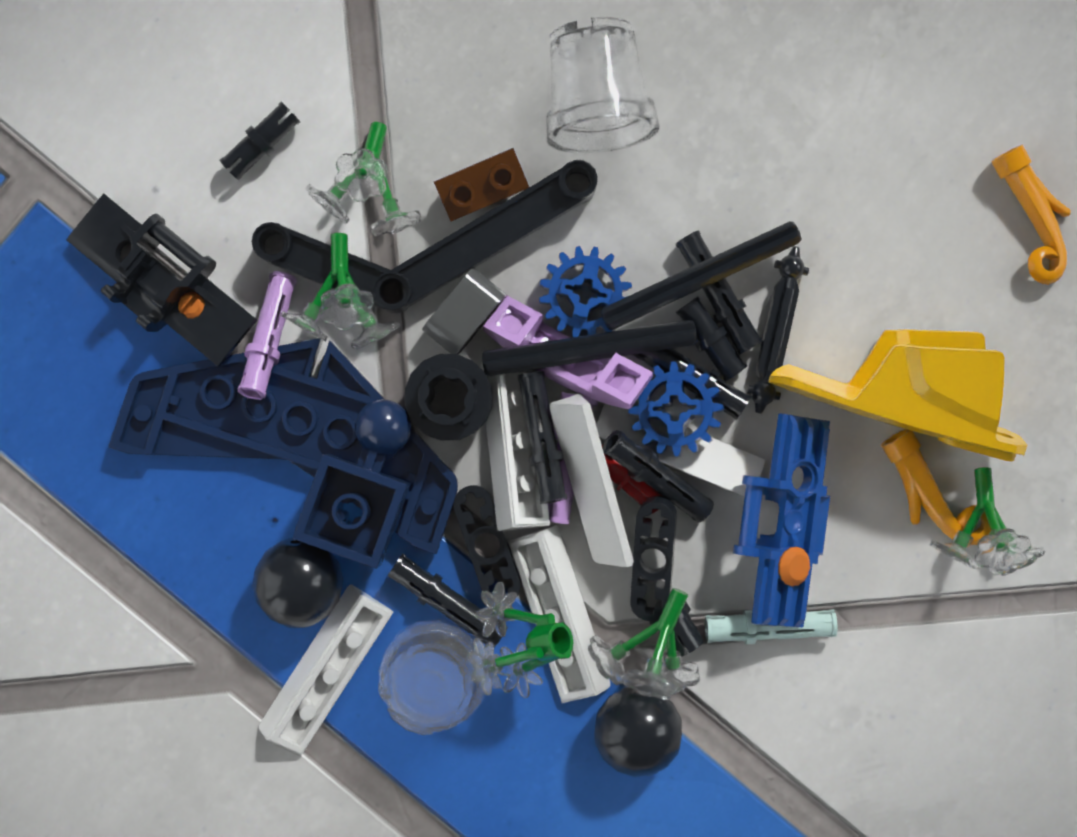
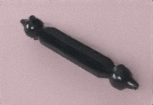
M797 246L792 247L788 256H785L782 260H776L774 263V268L779 269L782 277L774 286L762 338L763 342L761 343L756 372L759 381L755 382L753 386L747 385L746 393L751 394V398L755 403V413L762 414L768 404L773 402V400L779 401L781 397V392H777L775 386L768 383L772 372L783 366L799 295L797 279L802 275L807 276L809 273V268L804 267V263L800 258V248Z

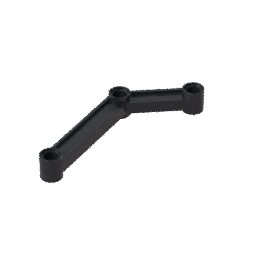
M584 160L570 161L561 169L394 269L390 270L348 253V272L363 302L389 313L404 312L410 306L466 274L473 267L476 268L579 205L588 202L596 191L598 178L596 170L590 163ZM573 173H582L589 179L590 185L585 191L579 193L571 191L565 181ZM274 222L263 223L254 231L251 242L257 256L271 265L323 285L331 271V245ZM273 234H282L285 241L283 249L274 255L267 254L265 251V241ZM336 279L331 289L339 291L338 281ZM391 282L402 283L405 288L403 299L395 304L386 303L383 299V290Z

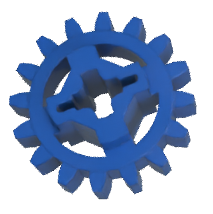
M576 246L574 258L570 259L564 252H561L559 259L562 265L559 267L552 264L547 265L546 270L552 275V279L540 280V286L549 290V294L540 297L539 302L540 304L551 305V309L545 314L546 320H551L557 317L560 320L557 326L558 332H562L567 326L573 328L572 337H579L581 330H587L588 335L596 334V329L599 327L604 332H612V330L606 327L602 317L587 322L589 312L599 306L606 307L625 298L622 296V292L632 288L631 282L620 281V277L626 271L625 266L616 269L611 266L614 259L612 253L602 260L598 258V247H593L590 256H584L581 247ZM584 265L583 272L572 280L561 279L568 270ZM599 269L609 277L614 291L604 288L597 277ZM583 283L591 284V292L596 293L598 296L597 298H590L587 304L580 303V296L577 293H573L574 289H581ZM556 295L569 301L574 309L572 318L566 315L560 308Z
M671 362L670 372L664 373L657 365L654 367L656 377L650 380L638 397V406L628 409L629 414L639 416L640 419L631 427L635 432L646 431V435L642 440L644 445L647 446L656 440L658 442L657 453L661 455L664 454L668 446L672 447L675 457H681L683 446H688L695 454L698 452L696 441L700 438L709 444L713 441L707 433L709 427L721 428L722 424L714 419L713 415L714 413L724 411V406L719 403H713L712 400L721 392L718 387L709 389L705 387L710 379L707 373L702 374L698 378L694 377L695 366L692 364L687 366L685 372H680L677 362ZM683 382L696 387L704 400H691L684 392ZM666 383V392L657 401H649L654 391ZM676 398L679 399L683 406L696 408L680 413L678 421H674L669 413L657 410L671 407L673 399ZM704 417L698 429L685 437L686 427L694 418ZM649 419H661L667 425L669 438L657 433Z

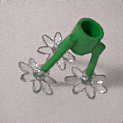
M498 582L495 585L493 594L488 591H482L481 599L487 607L478 610L475 613V618L485 621L482 630L483 636L489 637L495 629L499 636L505 637L506 621L519 620L537 624V626L527 635L526 646L524 643L518 644L515 653L507 647H501L500 657L498 654H494L493 642H488L484 646L481 639L477 637L473 641L474 652H469L466 657L470 664L477 667L472 672L471 680L475 683L481 681V687L486 696L491 695L492 686L495 689L502 688L498 675L508 676L503 685L504 693L511 692L517 686L520 695L526 699L530 695L529 683L533 685H541L543 683L542 678L533 669L558 659L570 658L574 644L573 635L566 624L562 622L555 623V616L552 613L538 615L513 609L511 605L515 601L517 593L509 592L505 594L503 582Z

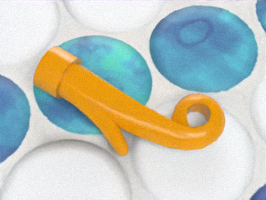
M1023 144L996 157L991 163L1000 179L1004 178L1044 244V246L1035 249L1028 258L1029 274L1037 282L1049 285L1062 277L1067 266L1065 242L1053 211L1062 217H1068L1071 211L1057 200L1036 176L1030 166L1032 161ZM1044 257L1050 260L1048 270L1042 265Z
M908 429L899 431L886 439L881 444V447L890 462L895 464L901 476L907 494L911 523L914 525L919 524L922 505L929 517L942 532L957 542L976 505L965 508L955 518L919 449L921 444L914 432ZM983 512L980 518V527L972 532L965 545H978L985 542L992 535L985 512Z

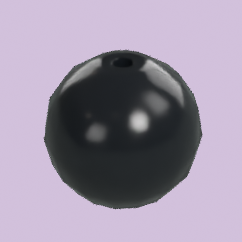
M289 538L280 541L265 551L255 568L252 588L257 604L270 620L289 628H305L318 623L331 614L341 596L343 576L340 564L331 552Z
M644 686L626 687L610 695L599 708L595 722V745L603 760L617 772L633 777L652 776L667 768L679 754L682 739V718L673 702L660 691Z

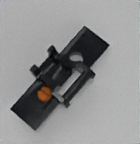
M103 193L66 239L117 282L113 286L107 284L101 289V293L113 303H123L138 316L136 323L147 332H158L168 324L218 367L223 364L258 321L208 279L216 267V261L210 256L203 257L165 226V219L159 214L151 215L141 224ZM131 243L130 253L121 261L120 254L122 248L126 244ZM159 244L164 246L191 269L183 280L152 255V252Z

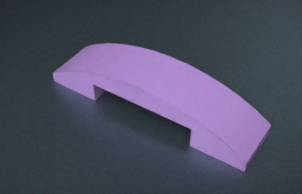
M509 296L504 298L483 325L484 332L503 348L570 338L544 324L543 314ZM617 353L611 359L606 358L534 369L536 371H544L545 376L583 396L625 409H630L653 377L652 371Z

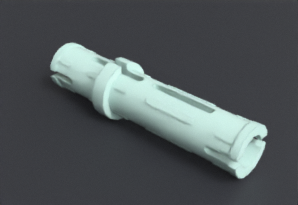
M834 609L806 612L803 628L751 623L753 610H744L743 614L705 616V637L707 643L744 641L748 645L755 644L756 640L836 637L838 631L837 616Z

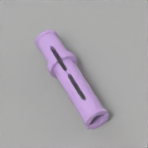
M273 271V273H270L252 343L246 345L244 355L247 358L241 383L238 386V392L247 398L261 400L266 397V389L272 367L279 362L280 352L277 349L287 318L293 290L297 283V279L286 272Z

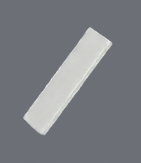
M481 362L480 368L483 370V363ZM533 370L487 376L492 387L493 406L486 421L496 524L499 531L550 525L548 504H540L535 468L529 465L528 457L532 455L525 421L520 383L517 378L518 375L532 372ZM534 398L533 400H534L535 411H536V416H537V422H538V427H539L538 411H537V401H536V398Z
M579 394L552 402L549 407L563 452L592 559L598 564L620 567L633 566L634 560L591 405Z
M605 403L596 422L599 438L606 440L613 431L620 430L641 448L653 450L658 455L659 461L664 465L743 497L745 496L746 484H742L743 475L761 477L766 461L763 458L712 438L713 441L710 444L701 438L696 441L698 452L695 454L688 446H683L681 457H675L672 447L668 446L664 454L661 455L657 453L658 442L656 440L647 446L642 443L643 437L646 435L645 430L633 431L631 426L640 420L639 416L629 414L628 409ZM649 419L657 433L669 438L667 425L661 419ZM686 427L685 437L695 431Z
M554 525L509 540L508 543L531 612L538 615L552 613L555 616V623L562 622L566 624L573 635L574 644L570 658L558 659L549 663L561 702L566 703L602 693L611 686L610 679L559 527Z
M353 585L347 587L260 722L259 729L267 741L300 756L303 754L393 614L390 608Z

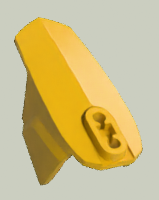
M915 329L884 330L865 361L847 383H842L790 364L777 368L769 377L768 383L811 399L890 425L938 437L939 441L950 446L1012 462L1015 460L1016 454L1024 456L1028 446L1020 435L998 426L1003 399L1005 357L998 350H986L985 336L980 332Z

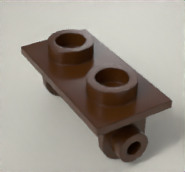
M514 148L434 181L450 221H454L529 188Z

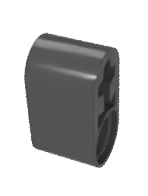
M473 267L428 319L422 331L450 354L459 355L483 327L507 294Z

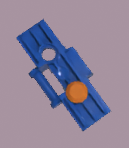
M778 413L770 477L761 478L746 475L742 477V484H746L739 542L738 545L733 546V554L759 557L751 621L753 624L804 627L812 564H818L819 555H823L830 495H827L828 486H823L830 421ZM800 467L803 471V482L798 489H795L792 484V475L795 469ZM763 494L765 495V500L778 504V522L775 534H760V538H757Z

